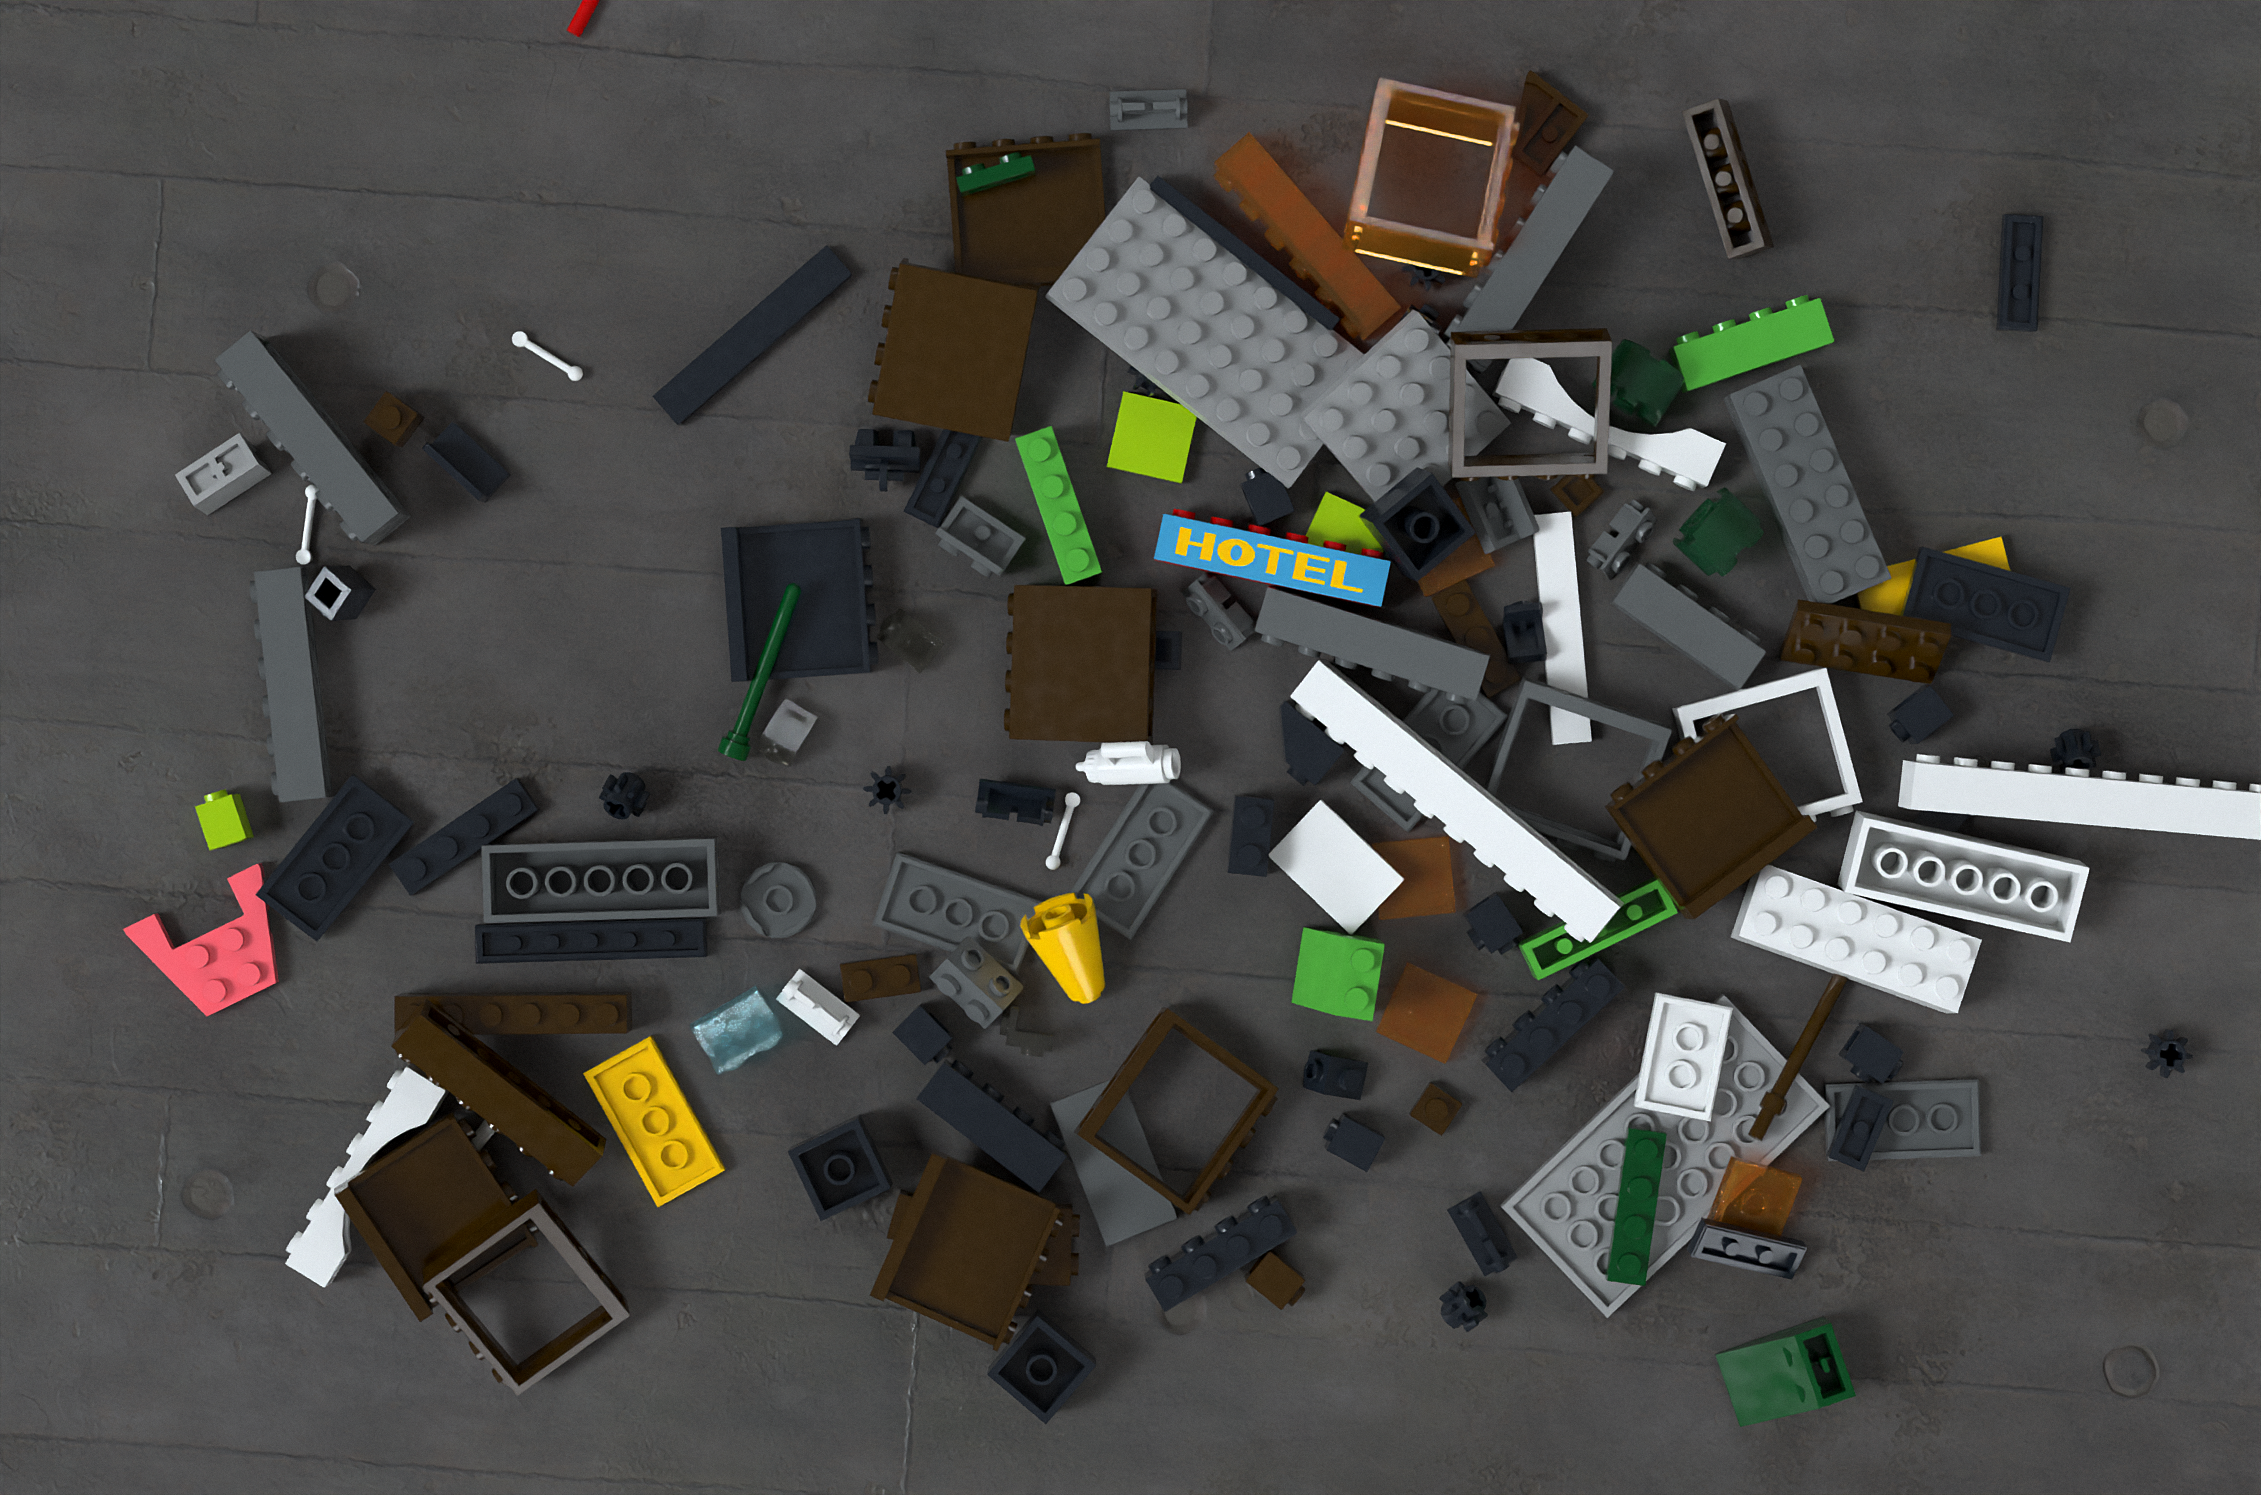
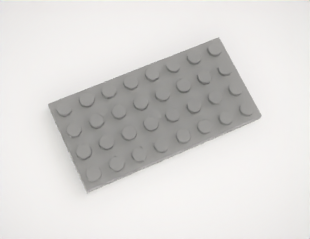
M1138 177L1049 290L1045 298L1266 472H1269L1281 481L1285 487L1289 488L1324 444L1301 418L1300 414L1363 357L1364 354L1334 330L1327 331L1319 322L1302 311L1286 296L1273 288L1248 266L1239 261L1229 251L1151 191L1150 185L1141 177Z
M1723 994L1713 1004L1732 1007L1733 1010L1711 1121L1633 1106L1639 1072L1500 1205L1607 1318L1641 1287L1640 1285L1611 1282L1605 1279L1627 1127L1667 1133L1646 1277L1647 1281L1693 1237L1701 1217L1712 1219L1830 1107L1798 1073L1784 1099L1787 1103L1780 1116L1775 1115L1762 1142L1748 1135L1762 1109L1759 1106L1766 1092H1771L1787 1060Z

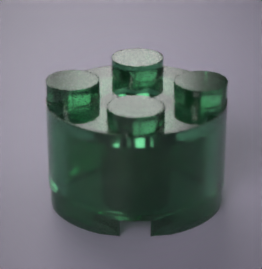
M1622 339L1612 352L1610 397L1611 395L1615 397L1612 405L1629 416L1635 410L1638 412L1637 416L1656 427L1681 390L1685 378L1664 359H1661L1659 362L1650 356V350L1633 341ZM1596 378L1594 379V381H1593L1592 384H1591L1592 387L1595 388V389H1596Z
M1726 487L1717 491L1721 498L1714 503L1707 498L1687 518L1679 529L1684 535L1681 540L1675 537L1673 539V545L1707 576L1717 572L1723 577L1729 573L1738 562L1735 556L1745 546L1747 548L1752 547L1764 533L1759 527L1761 520Z

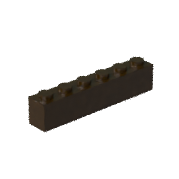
M632 992L401 993L394 996L395 1035L401 1025L425 999H428L473 1035L627 1034L632 1030Z
M425 999L397 1030L391 1047L395 1049L397 1055L404 1062L414 1064L420 1068L434 1085L441 1088L444 1087L456 1096L461 1106L469 1111L474 1110L487 1121L492 1130L498 1134H505L513 1140L523 1154L531 1158L535 1157L544 1164L554 1178L560 1181L564 1180L574 1187L603 1156L607 1140L604 1136L428 999Z

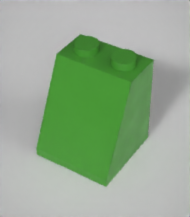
M1303 927L1291 1003L1336 1016L1373 1021L1385 944L1377 938Z

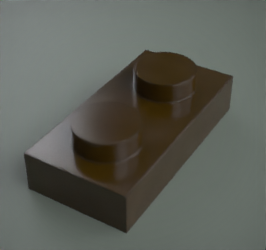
M916 953L840 964L845 1002L921 992Z

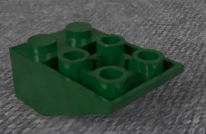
M1823 1316L1715 1354L1740 1427L1820 1409L1856 1396L1833 1327Z

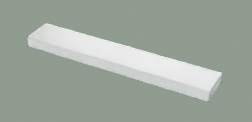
M1571 512L1534 515L1540 528L1539 532L1533 534L1539 602L1542 603L1543 607L1542 622L1547 648V660L1545 661L1546 682L1548 685L1588 698ZM1549 705L1552 745L1592 741L1590 718Z

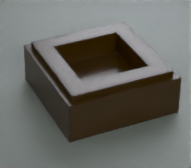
M1565 475L1549 489L1564 507L1571 512L1574 518L1605 492L1593 478L1584 479L1574 475Z

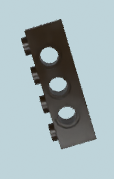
M1717 98L1682 111L1728 259L1739 260L1774 248L1729 102Z

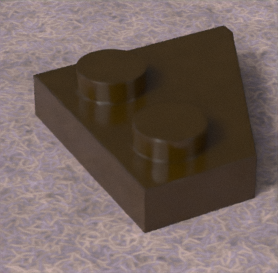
M1530 70L1525 79L1510 155L1541 178L1586 121L1589 114Z

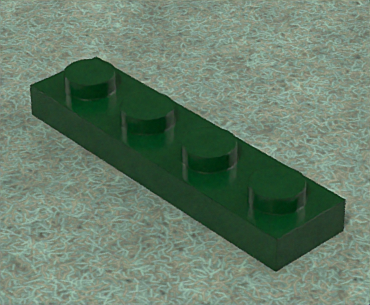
M1627 1127L1605 1277L1607 1281L1645 1286L1667 1137L1665 1132Z

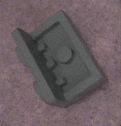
M1481 477L1477 481H1460L1455 483L1485 554L1539 532L1540 528L1519 479L1506 481L1500 480L1497 477Z
M962 496L942 526L935 533L941 538L938 546L955 557H958L963 552L974 560L970 567L989 579L993 573L999 577L1002 576L1026 539Z
M969 936L929 976L943 994L950 996L965 1010L970 1019L978 1022L984 1029L1023 990V985Z

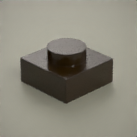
M1429 1082L1409 1112V1115L1442 1136L1459 1111L1462 1103Z

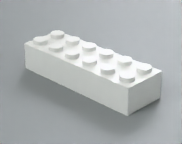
M1856 810L1837 885L1844 892L2071 942L2090 868L2080 860Z
M1771 865L1765 866L1750 878L1731 934V938L1827 972L1845 976L1850 980L1947 1014L1958 1013L1982 941L1981 939Z

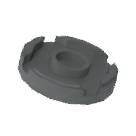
M770 862L755 869L745 880L741 891V911L746 922L757 933L771 938H787L801 932L812 920L817 907L816 889L811 878L800 867L787 862Z

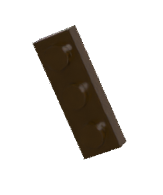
M1465 579L1430 598L1455 643L1491 654L1480 687L1485 697L1489 698L1521 680L1514 665L1508 664L1505 649Z

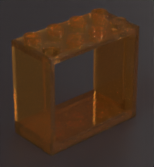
M1379 78L1369 110L1341 249L1477 278L1482 265H1489L1499 235V229L1496 228L1499 216H1502L1506 193L1503 192L1506 181L1510 177L1513 158L1510 157L1519 133L1520 123L1513 122L1516 107ZM1385 123L1491 146L1473 239L1367 216Z

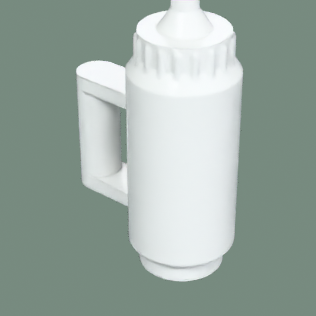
M1148 741L1102 743L1099 750L1088 751L1085 761L1076 764V770L1084 771L1088 781L1103 785L1169 783L1171 779H1178L1181 769L1180 755L1176 748H1169L1168 745H1150Z

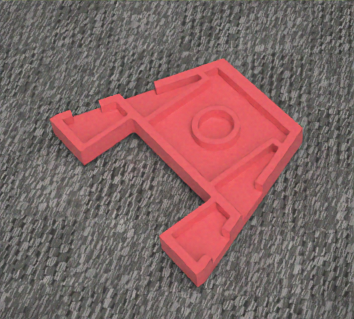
M261 863L227 878L244 915L182 946L174 947L158 913L123 929L125 934L206 1016H210L279 982L273 934L270 931L269 905L255 895L264 884L263 877L265 875Z

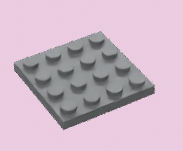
M1412 310L1300 414L1301 418L1374 502L1416 467L1433 473L1442 487L1452 478L1448 465L1450 349L1417 311ZM1466 370L1464 456H1476L1511 422Z

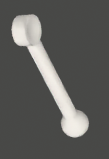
M518 331L513 334L512 342L517 347H526L567 372L568 377L573 381H578L582 378L583 371L580 367H571L528 340V336L524 332Z
M314 484L309 485L305 490L308 503L302 548L296 554V560L300 564H308L313 558L312 553L309 551L315 501L317 499L315 493L319 491Z
M1073 792L1065 797L1066 810L1052 855L1046 859V866L1050 870L1058 869L1061 864L1059 855L1074 807H1077L1080 803V797Z

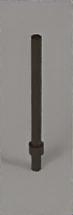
M1833 974L1771 1092H1766L1759 1104L1762 1109L1748 1133L1752 1138L1762 1142L1775 1115L1780 1116L1787 1103L1784 1099L1849 978Z

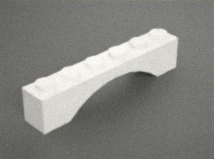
M1513 358L1507 360L1492 394L1499 398V406L1515 413H1519L1521 408L1535 414L1533 421L1551 429H1554L1556 424L1570 430L1568 436L1579 442L1589 444L1591 439L1594 440L1595 418L1586 413L1568 396L1558 383L1550 365L1534 358ZM1609 426V455L1624 460L1626 455L1640 461L1639 468L1658 476L1662 470L1675 476L1673 481L1675 484L1691 491H1695L1696 486L1700 488L1708 486L1726 445L1692 428L1674 433L1649 435L1627 432Z
M414 1064L406 1066L404 1070L398 1068L387 1084V1088L391 1089L384 1103L378 1100L366 1119L371 1122V1125L364 1136L358 1133L349 1145L346 1153L350 1154L351 1157L344 1168L338 1165L327 1181L326 1185L331 1190L324 1201L318 1198L309 1210L306 1218L311 1222L304 1233L298 1231L286 1248V1251L291 1253L285 1264L324 1288L332 1283L352 1250L349 1232L350 1218L335 1197L334 1188L367 1168L377 1153L396 1136L431 1121L449 1093L444 1087L441 1088L434 1085L427 1078L426 1073Z

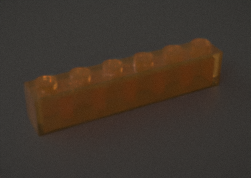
M1250 132L1214 162L1213 168L1217 172L1213 177L1227 193L1233 190L1239 196L1242 202L1238 206L1252 222L1258 218L1267 229L1263 235L1277 251L1283 248L1292 258L1289 262L1290 267L1302 280L1309 277L1318 288L1314 291L1315 296L1328 310L1332 306L1335 307L1343 317L1339 323L1353 339L1359 335L1363 341L1366 340L1400 310V305Z

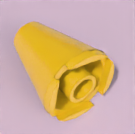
M1066 893L1034 907L1036 914L1029 920L1025 914L1021 919L1020 927L1023 935L1072 1001L1086 1004L1097 1000L1106 986L1096 908L1089 894L1084 893L1085 899H1077L1075 893Z

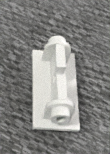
M801 969L796 972L776 998V1000L836 1046L860 1017L857 1012Z

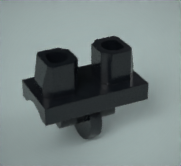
M874 429L858 430L855 445H850L849 450L851 471H865V480H878L880 492H888L889 481H903L904 473H920V449L916 447L914 431H895L893 446H879L878 431Z

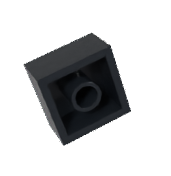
M1416 467L1359 515V518L1401 574L1416 582L1476 533L1433 473Z
M861 1114L793 1145L788 1150V1154L820 1221L889 1190L893 1185L892 1179Z
M1037 1309L1010 1341L1009 1345L988 1367L987 1375L1043 1423L1047 1424L1095 1368L1096 1358Z

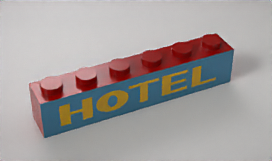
M1173 509L1172 515L1163 514L1154 556L1155 561L1381 608L1391 561L1383 560V552L1362 548L1360 555L1345 552L1347 546L1345 544L1324 540L1323 547L1308 544L1309 537L1286 532L1285 539L1270 536L1271 529L1256 525H1248L1247 531L1232 528L1234 521L1218 517H1211L1210 523L1196 521V513Z

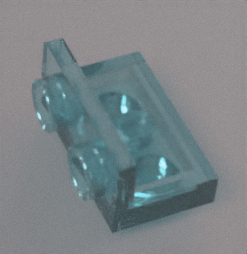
M756 986L690 1024L692 1033L711 1059L713 1069L717 1075L725 1071L737 1069L747 1058L759 1051L771 1049L784 1036L778 1018Z

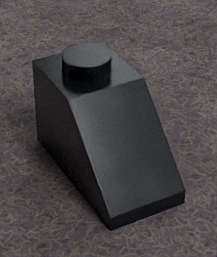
M1283 701L1279 706L1284 761L1290 765L1286 772L1302 786H1305L1308 781L1316 786L1345 750L1290 704Z

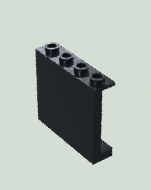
M855 518L854 520L721 528L731 682L752 681L785 589L790 583L798 584L801 588V593L768 680L872 673V665L879 664L877 641L870 642L869 627L876 626L875 603H868L867 588H873L874 586L872 565H865L864 550L871 549L869 526L862 527V520Z

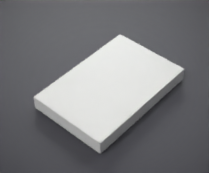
M1322 799L1269 853V857L1350 935L1405 880Z
M1656 992L1633 1106L1711 1121L1733 1008Z

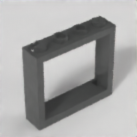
M1523 676L1484 789L1495 797L1529 698L1651 739L1637 781L1644 777L1641 771L1647 765L1659 758L1662 760L1672 729L1669 725ZM1501 802L1540 835L1545 833L1557 837L1556 843L1563 847L1578 850L1579 845L1593 849L1592 855L1594 857L1612 862L1615 861V858L1622 860L1627 858L1631 843L1620 828L1616 840Z

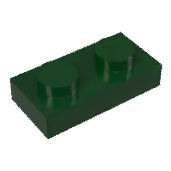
M1016 152L999 158L1000 164L985 168L984 163L964 168L962 170L963 176L956 177L962 197L1035 175L1031 155L1022 157L1021 152Z

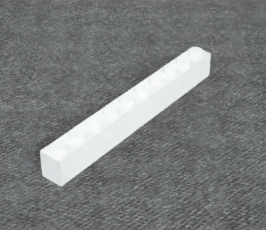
M1326 659L1318 660L1290 696L1297 702L1295 708L1298 712L1311 721L1316 717L1327 726L1324 732L1332 740L1340 745H1343L1344 742L1349 744L1357 751L1354 757L1360 763L1371 770L1374 766L1386 775L1384 781L1387 785L1400 794L1404 791L1416 799L1414 806L1421 813L1429 818H1432L1434 815L1446 824L1443 829L1449 836L1459 843L1466 840L1476 849L1473 854L1482 863L1490 868L1494 864L1506 873L1504 880L1519 892H1522L1524 889L1536 898L1534 901L1535 906L1550 917L1554 914L1567 923L1564 929L1578 941L1582 942L1586 939L1591 943L1595 940L1623 906L1624 902Z
M1917 754L1916 761L1903 760L1898 806L1907 809L2261 840V784H2250L2249 791L2236 790L2237 783L2217 780H2213L2212 787L2199 786L2200 779L2176 777V784L2163 783V776L2139 774V781L2126 780V773L2103 771L2102 778L2089 777V769L2071 767L2065 768V774L2052 773V766L2029 764L2028 771L2014 770L2015 763L1991 761V768L1977 767L1978 760L1954 757V764L1940 763V756Z

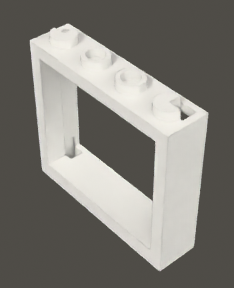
M1818 668L1672 708L1680 739L1683 740L1691 736L1694 740L1697 735L1693 720L1816 687L1845 794L1797 806L1802 815H1809L1816 822L1815 815L1830 811L1831 817L1844 815L1854 811L1853 804L1863 802L1826 668Z

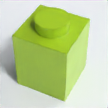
M226 789L205 795L206 803L195 806L209 850L220 849L254 837L240 794L228 795Z

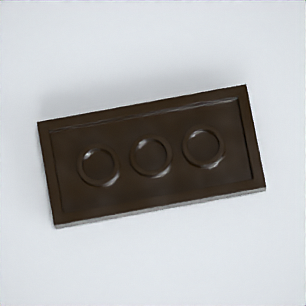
M1798 599L1780 648V660L1932 684L1951 637V623Z

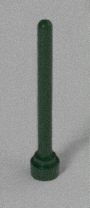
M790 583L785 589L734 729L729 730L727 736H722L717 751L731 758L746 761L749 755L751 745H749L750 737L747 735L801 593V588L796 583Z

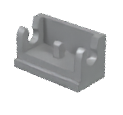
M238 433L175 474L193 506L208 516L272 473L268 466L256 455V448L241 433Z

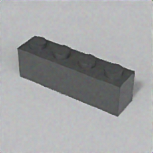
M1648 562L1645 567L1641 564L1634 565L1609 603L1732 689L1740 690L1766 653L1765 650L1759 647L1761 640L1744 628L1738 632L1727 625L1730 618L1712 606L1708 611L1696 603L1698 596L1688 588L1679 584L1676 589L1664 581L1667 575L1653 564Z

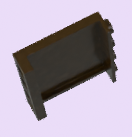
M1077 133L1069 135V141L1054 142L1053 136H1038L1030 138V144L1015 145V139H998L992 141V147L977 148L976 142L954 143L953 150L945 151L948 168L955 272L1021 286L1025 282L1040 285V287L1053 286L1106 219L1100 138L1092 139L1091 133ZM1016 152H1021L1022 157L1031 155L1035 175L962 197L956 177L963 176L962 170L964 168L984 163L985 168L1000 164L999 158Z
M903 258L899 268L892 267L889 278L888 290L894 291L892 305H885L881 327L888 328L885 343H878L874 365L881 366L879 379L878 381H871L868 394V402L874 403L872 414L1009 442L1040 285L1025 282L1021 286L908 263L909 259Z
M1014 585V593H1009L1007 602L1008 615L1013 616V631H1008L1006 638L1007 654L1012 655L1011 670H1007L1005 675L1006 693H1011L1010 708H1006L1004 713V729L1009 731V739L1105 743L1148 741L1150 744H1153L1158 590L1151 588Z
M1719 713L1702 725L1705 730L1694 740L1691 736H1688L1672 747L1674 755L1664 762L1659 758L1647 765L1641 771L1644 776L1633 785L1628 781L1619 786L1610 794L1613 800L1604 806L1685 919H1696L1817 828L1809 815H1802L1737 725L1736 721L1740 719L1737 714L1724 717L1722 713Z
M453 1112L334 1188L335 1197L419 1322L433 1315V1308L440 1304L433 1305L429 1301V1295L423 1290L422 1269L519 1200L509 1182L506 1180L500 1183L493 1173L498 1166L486 1148L479 1152L472 1139L477 1135L467 1119L463 1117L458 1120ZM531 1218L445 1279L458 1293L529 1245H532L533 1248L538 1246L539 1244L534 1234L540 1231Z
M934 1149L869 1296L883 1302L886 1298L993 1345L992 1350L998 1352L1002 1342L1009 1345L1018 1323L1012 1321L1017 1307L1025 1309L1030 1299L1033 1288L1028 1286V1282L1033 1271L1040 1274L1045 1265L1049 1252L1044 1251L1043 1248L1048 1237L1051 1236L1056 1239L1065 1217L1059 1215L1061 1204Z

